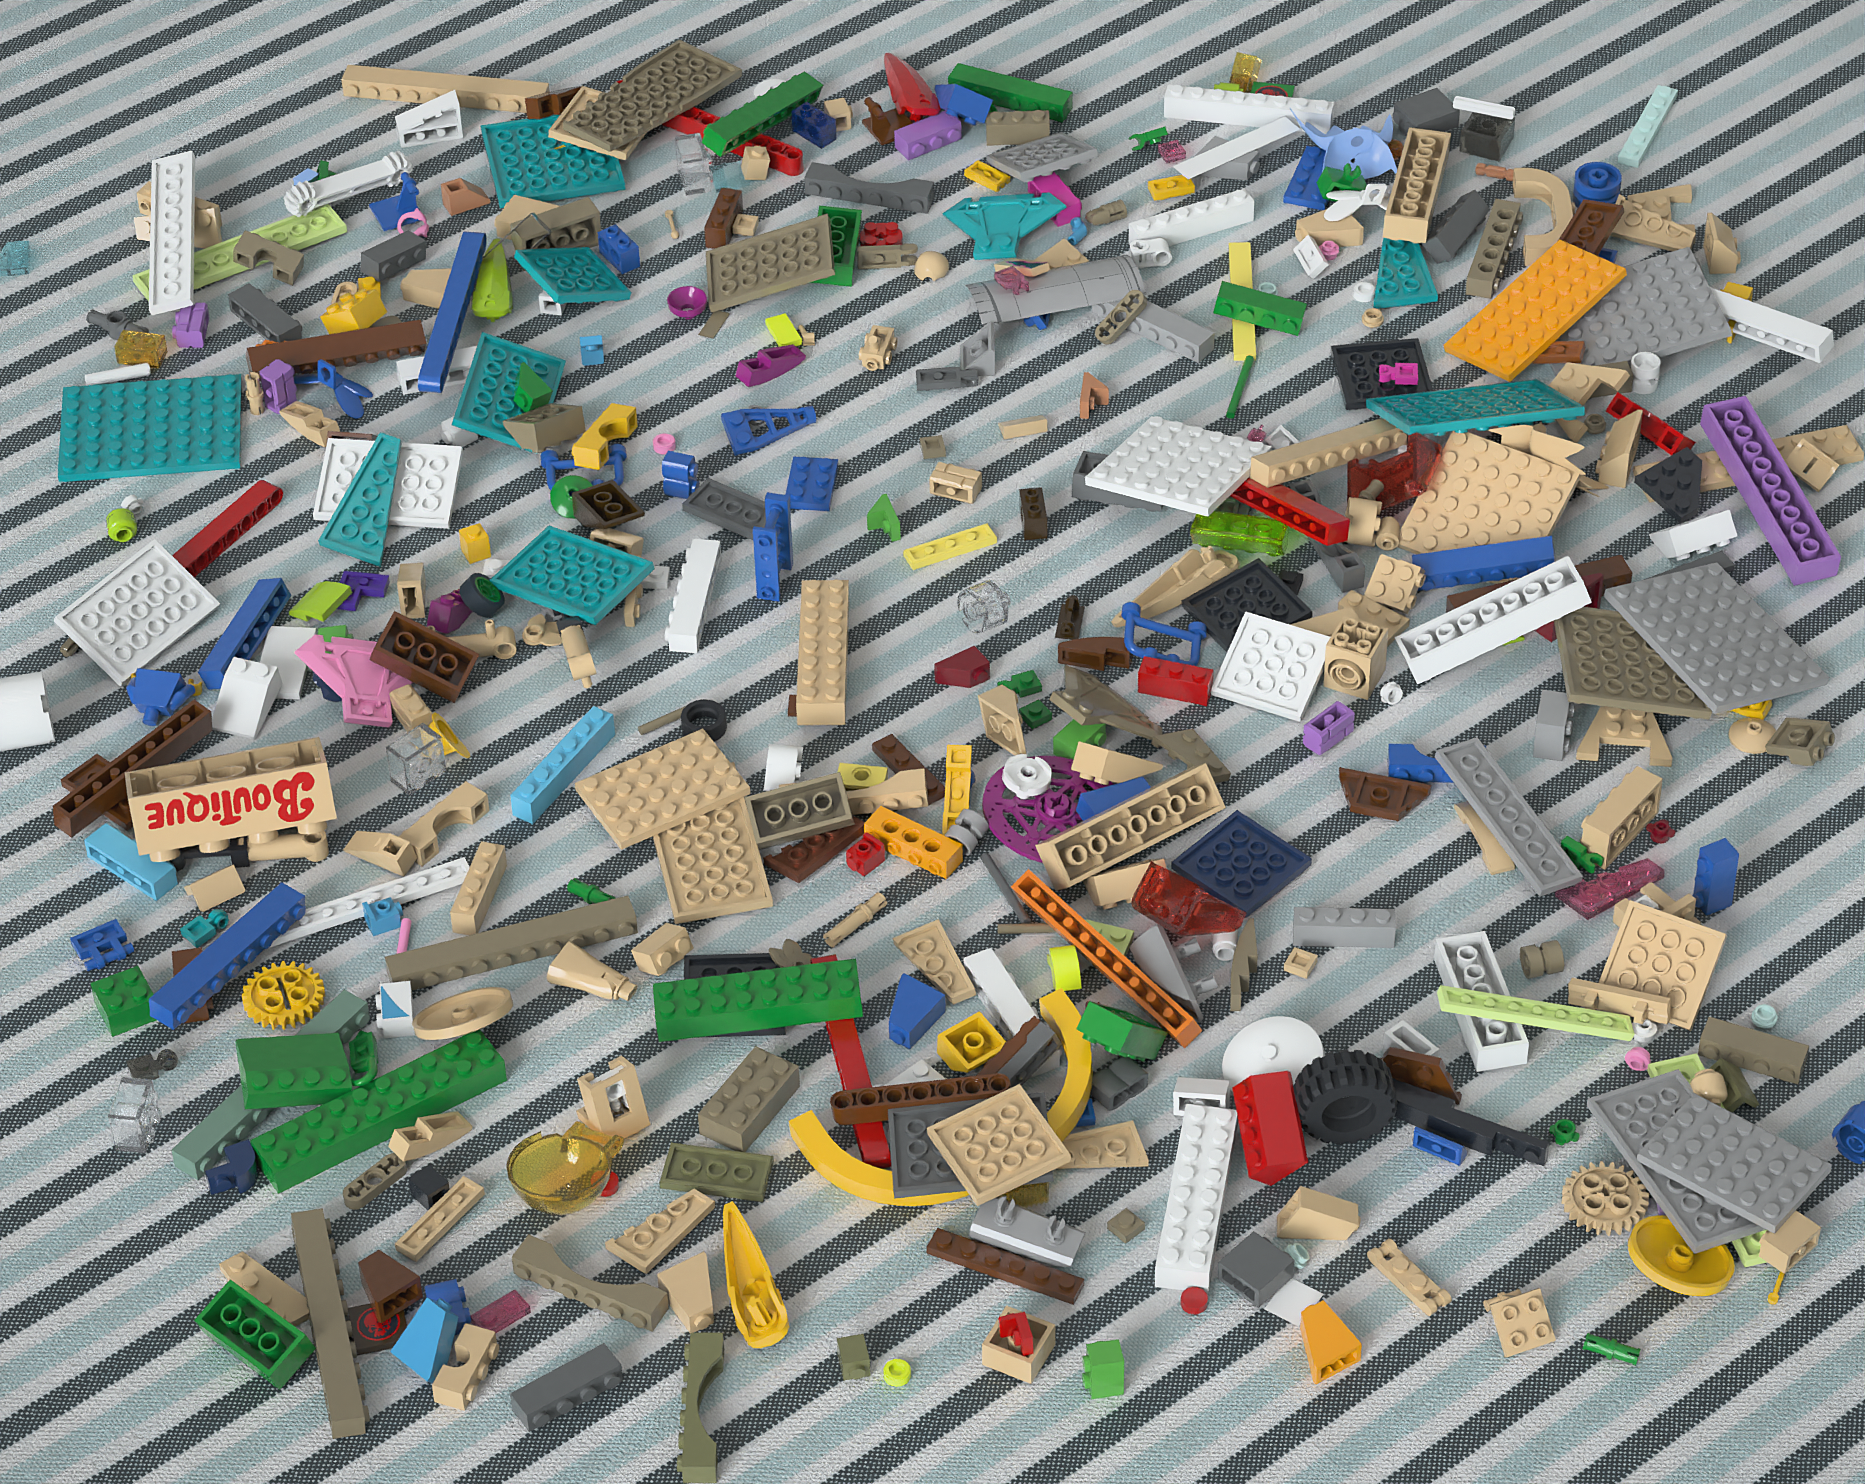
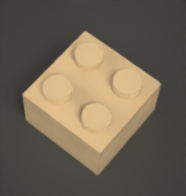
M1006 1305L999 1317L1022 1311ZM1026 1313L1033 1336L1034 1354L1023 1356L1020 1345L1015 1346L1013 1336L1000 1337L997 1319L982 1343V1365L1032 1384L1055 1346V1324Z

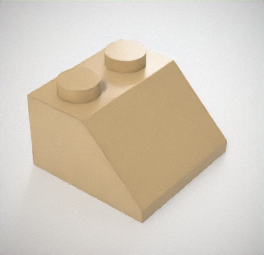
M1712 212L1707 213L1703 249L1709 274L1736 273L1737 264H1740L1741 261L1740 251H1736L1737 238H1733L1730 227Z

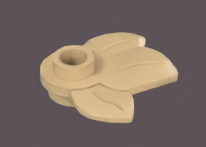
M542 614L532 617L522 633V639L528 645L543 644L545 646H556L562 644L556 622H546Z

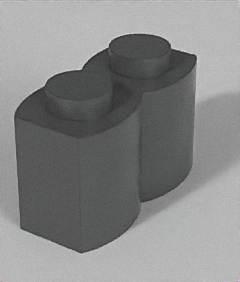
M1128 1056L1127 1058L1116 1059L1110 1064L1109 1068L1093 1074L1090 1095L1106 1109L1112 1111L1124 1104L1129 1098H1133L1144 1091L1148 1086L1149 1074Z

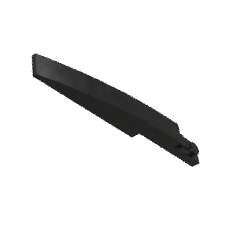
M1393 1079L1398 1102L1394 1117L1489 1156L1496 1149L1541 1166L1545 1165L1548 1159L1550 1142L1454 1109L1455 1100Z

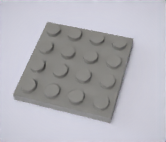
M1059 132L987 155L986 158L987 163L1022 182H1029L1039 175L1047 176L1053 174V171L1058 169H1070L1076 163H1088L1092 158L1098 157L1097 148L1063 132Z

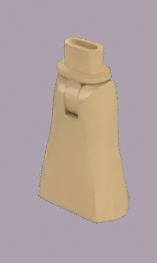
M569 941L550 964L546 978L550 984L580 989L610 1000L622 998L629 1001L638 987L636 984L629 982L628 977L600 962L585 950Z

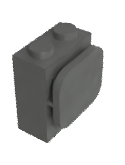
M1434 88L1395 102L1392 116L1394 122L1399 125V130L1407 137L1409 127L1440 132L1459 127L1460 109L1453 108V102L1438 88Z

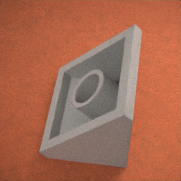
M992 321L960 345L961 370H977L978 376H995L994 323Z

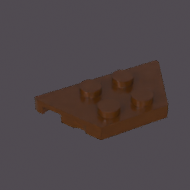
M1339 767L1338 777L1349 810L1353 813L1399 821L1431 794L1432 785Z
M1389 1047L1383 1057L1380 1058L1389 1067L1393 1079L1453 1099L1455 1104L1460 1105L1462 1094L1455 1091L1453 1087L1454 1080L1451 1074L1446 1071L1442 1058Z

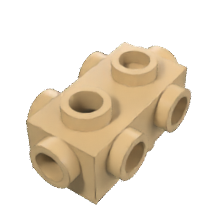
M873 325L870 333H866L864 347H861L859 351V360H862L863 367L875 371L877 369H884L885 364L890 365L892 360L891 350L895 351L898 343V338L894 336V328Z

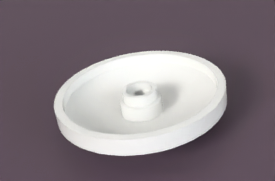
M1285 1016L1264 1018L1246 1026L1231 1040L1223 1056L1224 1080H1230V1092L1232 1095V1087L1251 1075L1289 1071L1291 1072L1294 1085L1298 1074L1302 1073V1069L1307 1064H1312L1313 1059L1324 1057L1325 1051L1317 1033L1305 1022Z

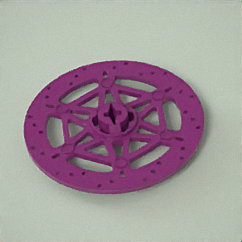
M1036 756L1048 763L1051 772L1072 777L1070 780L1051 778L1050 785L1063 786L1057 792H1053L1049 788L1043 795L1033 796L1034 799L1020 800L1021 798L1016 795L1013 799H1004L1002 795L1007 787L1002 780V773L1005 767L1003 766L990 778L983 794V814L992 833L1014 852L1041 863L1043 862L1035 845L1040 841H1045L1055 836L1048 834L1054 828L1063 832L1067 830L1066 827L1068 825L1073 827L1077 825L1076 821H1083L1076 812L1078 803H1075L1077 795L1087 792L1083 788L1084 785H1089L1095 790L1114 785L1112 781L1105 785L1094 782V780L1080 778V772L1071 770L1073 760L1064 757ZM1023 773V775L1026 776V777H1031V776H1032V775H1026V774ZM1073 789L1071 797L1065 795L1067 791ZM1033 806L1034 810L1022 807ZM1004 812L1013 814L1027 832L1025 836L1018 834L1009 825L1003 815ZM1022 815L1035 817L1033 825L1030 826ZM1040 823L1046 826L1041 831H1037Z

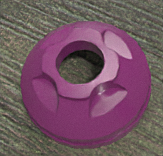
M679 287L669 293L667 297L668 308L676 316L693 319L705 310L707 296L703 290L697 287ZM685 308H691V309H693V310L683 311V309H685Z

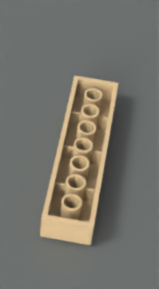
M1409 127L1385 213L1383 238L1411 241L1412 243H1426L1449 156L1451 133Z
M802 580L796 697L797 725H845L849 580Z
M1204 763L1193 766L1035 846L1056 891L1069 888L1226 807L1208 766Z

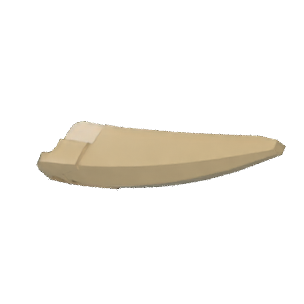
M1212 546L1202 547L1200 549L1201 553L1191 549L1132 602L1140 605L1141 618L1148 619L1181 605V600L1237 570L1240 566L1238 558L1223 550L1214 551ZM1122 610L1111 621L1112 625L1116 628L1125 626L1126 620L1121 616Z

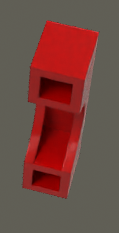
M1619 392L1616 393L1605 410L1618 420L1636 410H1643L1640 433L1670 455H1674L1686 447L1691 450L1696 443Z

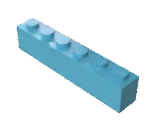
M593 706L510 795L513 816L531 824L535 823L615 736L613 714Z

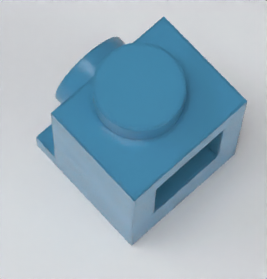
M391 897L371 904L367 902L362 903L364 919L373 936L401 927L400 917L403 916V911L400 903H394Z

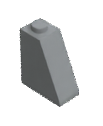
M1214 136L1195 156L1229 141ZM1253 150L1197 176L1248 180L1259 170V152Z

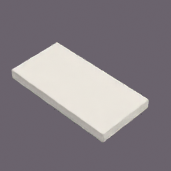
M271 626L269 629L260 663L278 667L283 684L275 699L300 700L308 666L294 652L312 636L317 634L316 628Z

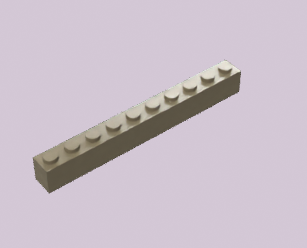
M624 896L386 956L387 975L390 983L410 981L411 990H416L555 955L562 950L568 941L582 948L637 934V918L629 896Z
M323 1208L291 1213L293 1240L304 1296L310 1311L309 1321L316 1348L315 1352L332 1439L366 1434L365 1422H370L369 1410L367 1405H362V1401L365 1400V1390L363 1384L358 1385L357 1379H361L360 1365L353 1361V1358H357L355 1342L349 1341V1337H352L351 1321H345V1316H348L346 1300H341L340 1297L344 1295L342 1279L337 1280L336 1275H340L338 1259H333L332 1255L336 1254L334 1238L329 1239L328 1234H332L330 1219L324 1218Z

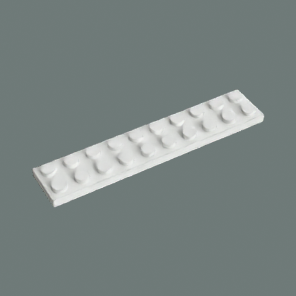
M193 151L152 160L149 311L151 315L193 305L195 155Z

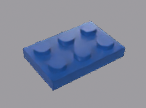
M793 456L785 494L790 495V509L830 511L838 471V459Z

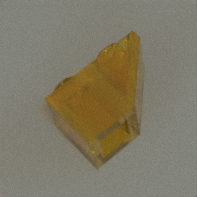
M1237 52L1229 83L1240 84V88L1244 89V93H1250L1253 82L1257 81L1262 60L1257 56Z

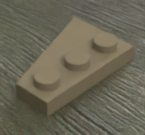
M1194 729L1153 736L1152 745L1157 748L1162 746L1169 751V757L1174 760L1180 759L1186 763L1187 769L1206 763L1215 783L1229 781L1231 772Z

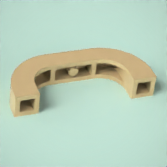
M1514 168L1512 183L1514 198H1535L1545 202L1551 210L1554 228L1552 231L1542 235H1524L1525 266H1531L1559 240L1575 214V203L1571 202L1569 190L1565 183L1555 175L1534 168Z

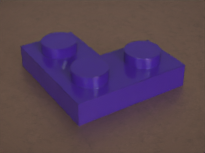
M344 571L340 583L350 586L352 593L337 610L356 611L361 596L384 598L390 583L389 575Z

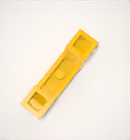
M947 745L942 835H945L952 825H956L955 820L963 809H969L972 745Z

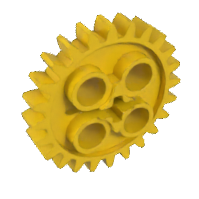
M282 961L279 967L272 963L271 969L263 966V973L254 972V979L248 978V985L243 986L242 1000L244 1011H247L248 1018L253 1017L255 1024L261 1021L263 1028L271 1024L272 1030H275L278 1025H281L282 1029L285 1030L287 1024H291L293 1028H296V1022L298 1021L306 1024L305 1018L313 1019V1012H320V1005H324L323 997H326L323 979H320L319 973H314L312 967L305 969L304 963L296 967L295 961H292L289 966H286L285 961ZM277 981H281L290 1010H287Z

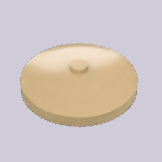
M486 987L465 991L428 1006L415 1016L412 1026L415 1035L425 1040L463 1036L480 1030L502 1018L512 1009L513 1000L510 991L501 987Z

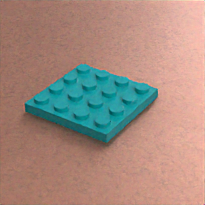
M589 247L524 249L515 251L514 258L547 292L553 301L558 304L593 301L618 302L630 299L632 292Z

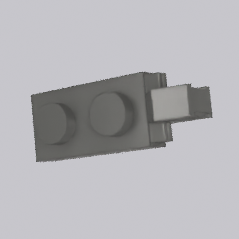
M960 367L917 369V391L978 386L977 370H961Z

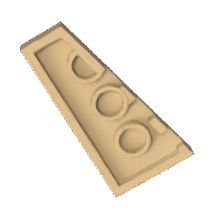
M217 207L195 210L194 247L205 249L221 243L222 236ZM151 215L135 217L137 239L150 241Z
M939 919L892 938L894 945L941 993L945 994V997L953 1005L976 995L975 988Z

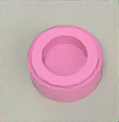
M659 434L653 439V449L659 454H666L668 451H674L676 448L675 438L670 434Z

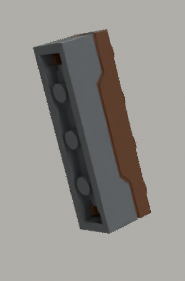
M1033 1016L1021 1026L1020 1031L1012 1039L1004 1043L1002 1049L985 1063L984 1068L976 1076L1001 1073L1009 1078L1011 1088L1018 1084L1022 1086L1062 1043L1054 1031L1036 1016Z

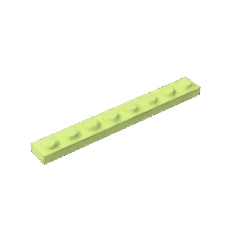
M1440 985L1437 991L1441 1011L1626 1041H1631L1634 1036V1030L1628 1015Z

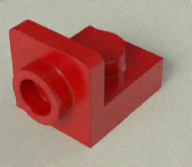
M1025 1311L999 1317L1000 1337L1013 1336L1015 1346L1020 1345L1023 1356L1034 1354L1033 1336Z

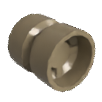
M1557 940L1543 942L1540 947H1536L1533 944L1520 948V963L1527 979L1543 976L1544 971L1549 975L1564 971V956Z

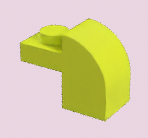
M1075 946L1049 948L1047 963L1051 967L1055 991L1060 988L1063 991L1082 989Z

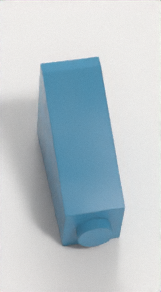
M427 1297L390 1352L427 1382L433 1383L441 1367L448 1365L459 1317L451 1311L453 1307L445 1300L439 1298L438 1301Z

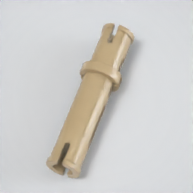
M877 892L864 904L860 903L857 905L853 913L823 935V938L826 939L825 942L830 947H835L861 924L872 920L873 915L887 905L884 895Z

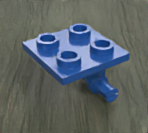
M403 172L400 175L403 181L400 195L369 204V208L383 231L397 228L398 221L402 215L414 212L418 208L416 196L419 194V190L416 187L415 180L410 178L407 172ZM407 218L403 221L402 226L421 220Z

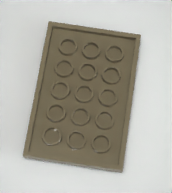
M828 214L706 251L708 305L711 312L724 310L731 306L744 304L757 298H763L770 294L786 291L796 286L806 285L809 282L835 275L831 221Z

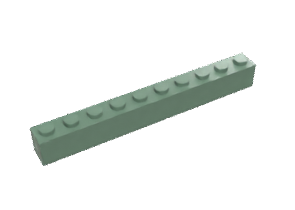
M344 989L295 1035L339 1033L343 1045L370 1020L368 1003ZM239 1086L171 1150L175 1167L199 1180L205 1175L206 1170L212 1169L218 1161L225 1157L224 1147L244 1140L249 1132L262 1123L266 1116L275 1108L245 1109L242 1086Z

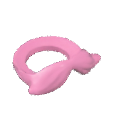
M418 208L414 212L406 213L400 217L397 224L400 234L403 233L401 227L403 221L407 218H414L423 221L424 225L413 233L427 238L429 226L426 217Z

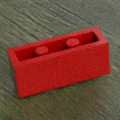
M1144 656L1138 671V693L1207 706L1211 697L1214 670Z

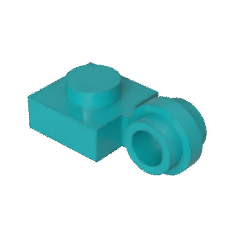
M215 909L210 912L206 920L199 915L180 928L181 934L198 948L216 935L215 929L221 930L228 925V914L222 909Z

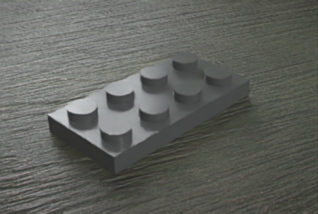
M707 478L682 503L683 511L753 540V527L764 528L766 524L765 501L710 478Z

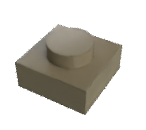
M942 435L920 438L923 459L946 457Z
M1125 1208L1107 1222V1229L1126 1244L1145 1230V1222Z

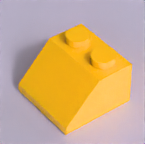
M979 1011L938 1034L937 1054L951 1070L968 1073L993 1058L1002 1049L1006 1041Z

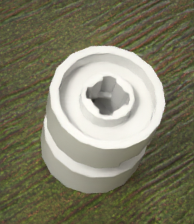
M1639 352L1632 357L1630 369L1633 373V392L1651 394L1657 389L1661 361L1656 354Z

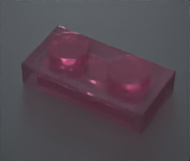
M513 1290L470 1315L471 1323L474 1326L497 1333L530 1314L531 1310L530 1305L516 1290Z

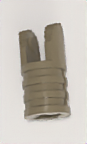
M1120 199L1106 205H1101L1092 211L1090 210L1086 213L1085 218L1087 222L1095 226L1104 223L1108 224L1126 218L1127 209L1124 202Z

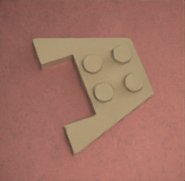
M1691 184L1628 195L1627 200L1633 204L1637 203L1643 206V209L1651 213L1655 212L1661 215V218L1670 222L1672 221L1670 203H1691ZM1679 224L1695 233V225Z
M1567 362L1550 383L1549 387L1584 405L1601 383L1619 391L1630 375L1626 370ZM1556 419L1572 442L1577 443L1588 430V427L1577 419Z
M1600 707L1576 754V760L1598 761L1599 743L1649 747V765L1672 766L1671 753L1653 712L1624 710L1615 707Z

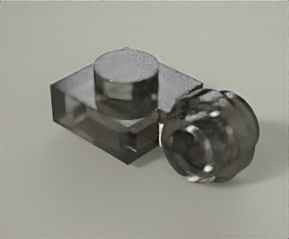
M165 1049L159 1052L157 1060L153 1059L152 1054H147L126 1062L134 1085H139L158 1079V1070H173L177 1066L178 1057L172 1050Z

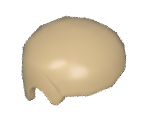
M926 251L920 254L917 259L914 272L920 280L930 277L933 281H936L939 278L945 277L948 273L949 262L941 253Z

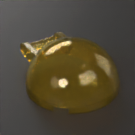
M576 1121L564 1135L555 1133L542 1136L540 1131L522 1140L510 1153L506 1164L509 1181L521 1200L542 1213L567 1215L579 1212L591 1205L605 1190L610 1179L613 1158L622 1149L624 1139L619 1135L610 1136L587 1128L584 1123Z

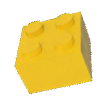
M362 289L353 295L351 292L342 295L339 298L340 301L326 308L327 312L321 315L320 318L328 333L334 334L368 328L385 315L387 310L376 289L370 291Z

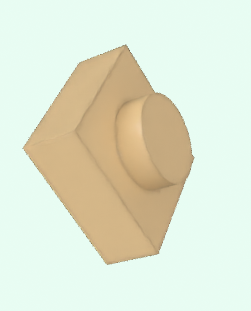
M737 214L732 227L733 234L754 236L759 224V217Z
M1294 947L1284 963V971L1307 979L1317 963L1318 955Z

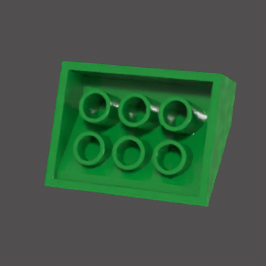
M339 1033L236 1039L235 1041L245 1109L322 1105L352 1091L349 1064Z

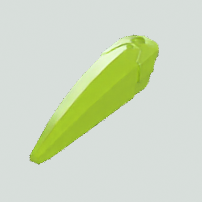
M493 239L485 255L500 241V239ZM502 243L483 258L476 289L472 295L471 310L473 314L478 317H486L492 323L495 322V319L511 313V309H513L510 274Z

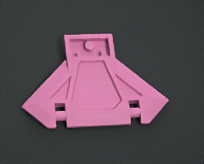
M315 634L294 653L342 698L344 722L390 727L392 724V712L389 693L413 682L369 660L377 642L333 636L331 637V642H324L323 635Z

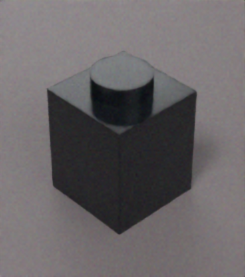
M430 1164L416 1171L408 1178L411 1195L427 1211L450 1190L449 1182Z

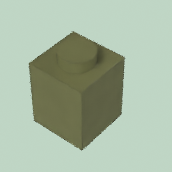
M864 1334L837 1338V1355L843 1380H856L870 1376V1359Z

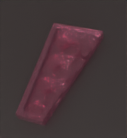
M1646 858L1619 867V872H1604L1598 874L1597 879L1585 882L1583 879L1573 887L1555 891V897L1589 920L1621 900L1638 893L1642 887L1650 882L1656 883L1663 879L1664 869Z

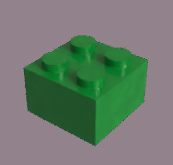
M139 966L90 983L95 1005L112 1037L157 1021L150 1016L149 998L154 994Z

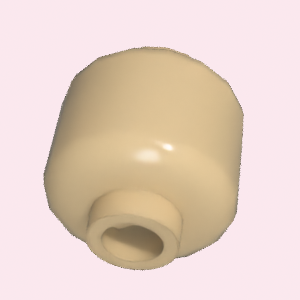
M1704 1069L1697 1072L1690 1082L1695 1094L1718 1106H1721V1103L1728 1097L1723 1075L1715 1072L1713 1069Z

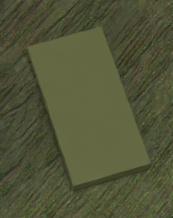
M671 1143L659 1182L660 1188L683 1192L696 1189L706 1195L763 1202L774 1163V1156Z

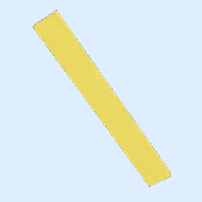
M1231 242L1228 248L1230 283L1253 289L1250 242ZM1232 319L1234 361H1244L1248 355L1252 356L1255 361V324Z

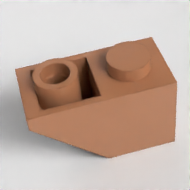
M462 178L441 184L443 205L451 216L490 203V199L482 188Z

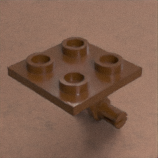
M867 97L864 100V104L868 107L871 117L863 119L862 124L881 145L895 141V130L913 124L905 114L899 115L896 108L883 112L881 106L874 102L871 97Z

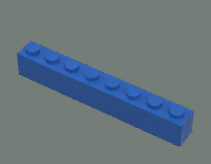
M281 882L149 998L150 1016L173 1030L181 1023L186 1022L194 1011L203 1007L212 995L218 993L230 979L235 978L247 964L252 963L256 956L264 949H268L274 940L280 935L285 934L292 924L303 918L306 913L305 895Z

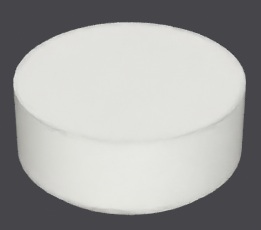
M1358 283L1354 287L1353 296L1357 301L1370 302L1375 298L1376 289L1370 283Z

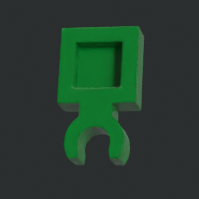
M1034 670L1012 675L1011 681L1003 680L997 683V686L1004 685L1008 689L1013 690L1020 698L1042 692V684Z

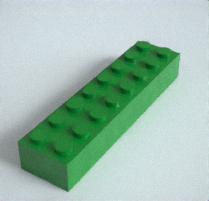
M856 958L653 983L655 1022L659 1042L863 1017Z

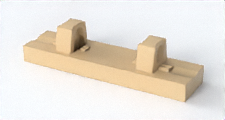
M1571 978L1568 983V1004L1582 1006L1585 1009L1634 1017L1633 1022L1643 1024L1646 1019L1663 1024H1668L1670 1020L1671 998Z

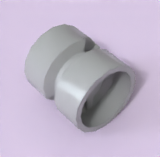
M963 809L955 820L956 825H952L944 836L963 844V855L968 856L977 846V840L982 839L989 829V825L980 814L970 809Z

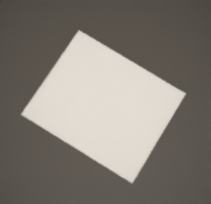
M1292 1278L1277 1291L1264 1309L1299 1327L1301 1312L1309 1305L1317 1304L1324 1294Z

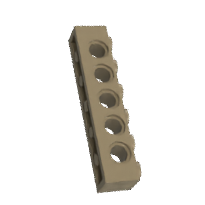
M1495 198L1467 276L1466 295L1491 299L1494 291H1498L1499 277H1503L1505 269L1503 264L1508 263L1509 251L1513 249L1514 238H1517L1519 225L1522 224L1523 212H1520L1521 203Z

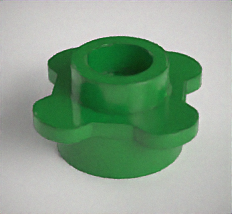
M1561 1119L1549 1128V1132L1556 1138L1555 1143L1558 1145H1565V1143L1570 1141L1576 1142L1580 1138V1134L1575 1132V1124L1567 1119Z

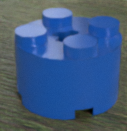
M1865 1101L1850 1107L1832 1132V1138H1836L1838 1142L1836 1146L1838 1151L1845 1158L1857 1164L1865 1162Z

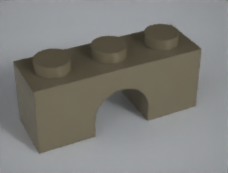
M246 230L233 249V262L253 270L258 262L263 260L271 261L274 263L273 278L292 286L304 267V254L298 250L287 248L276 241H270Z

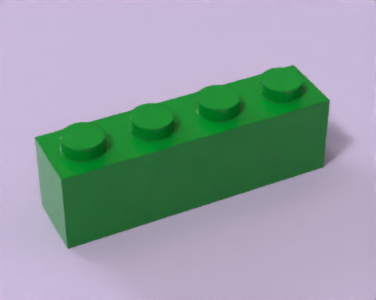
M1222 281L1213 313L1298 336L1307 304Z

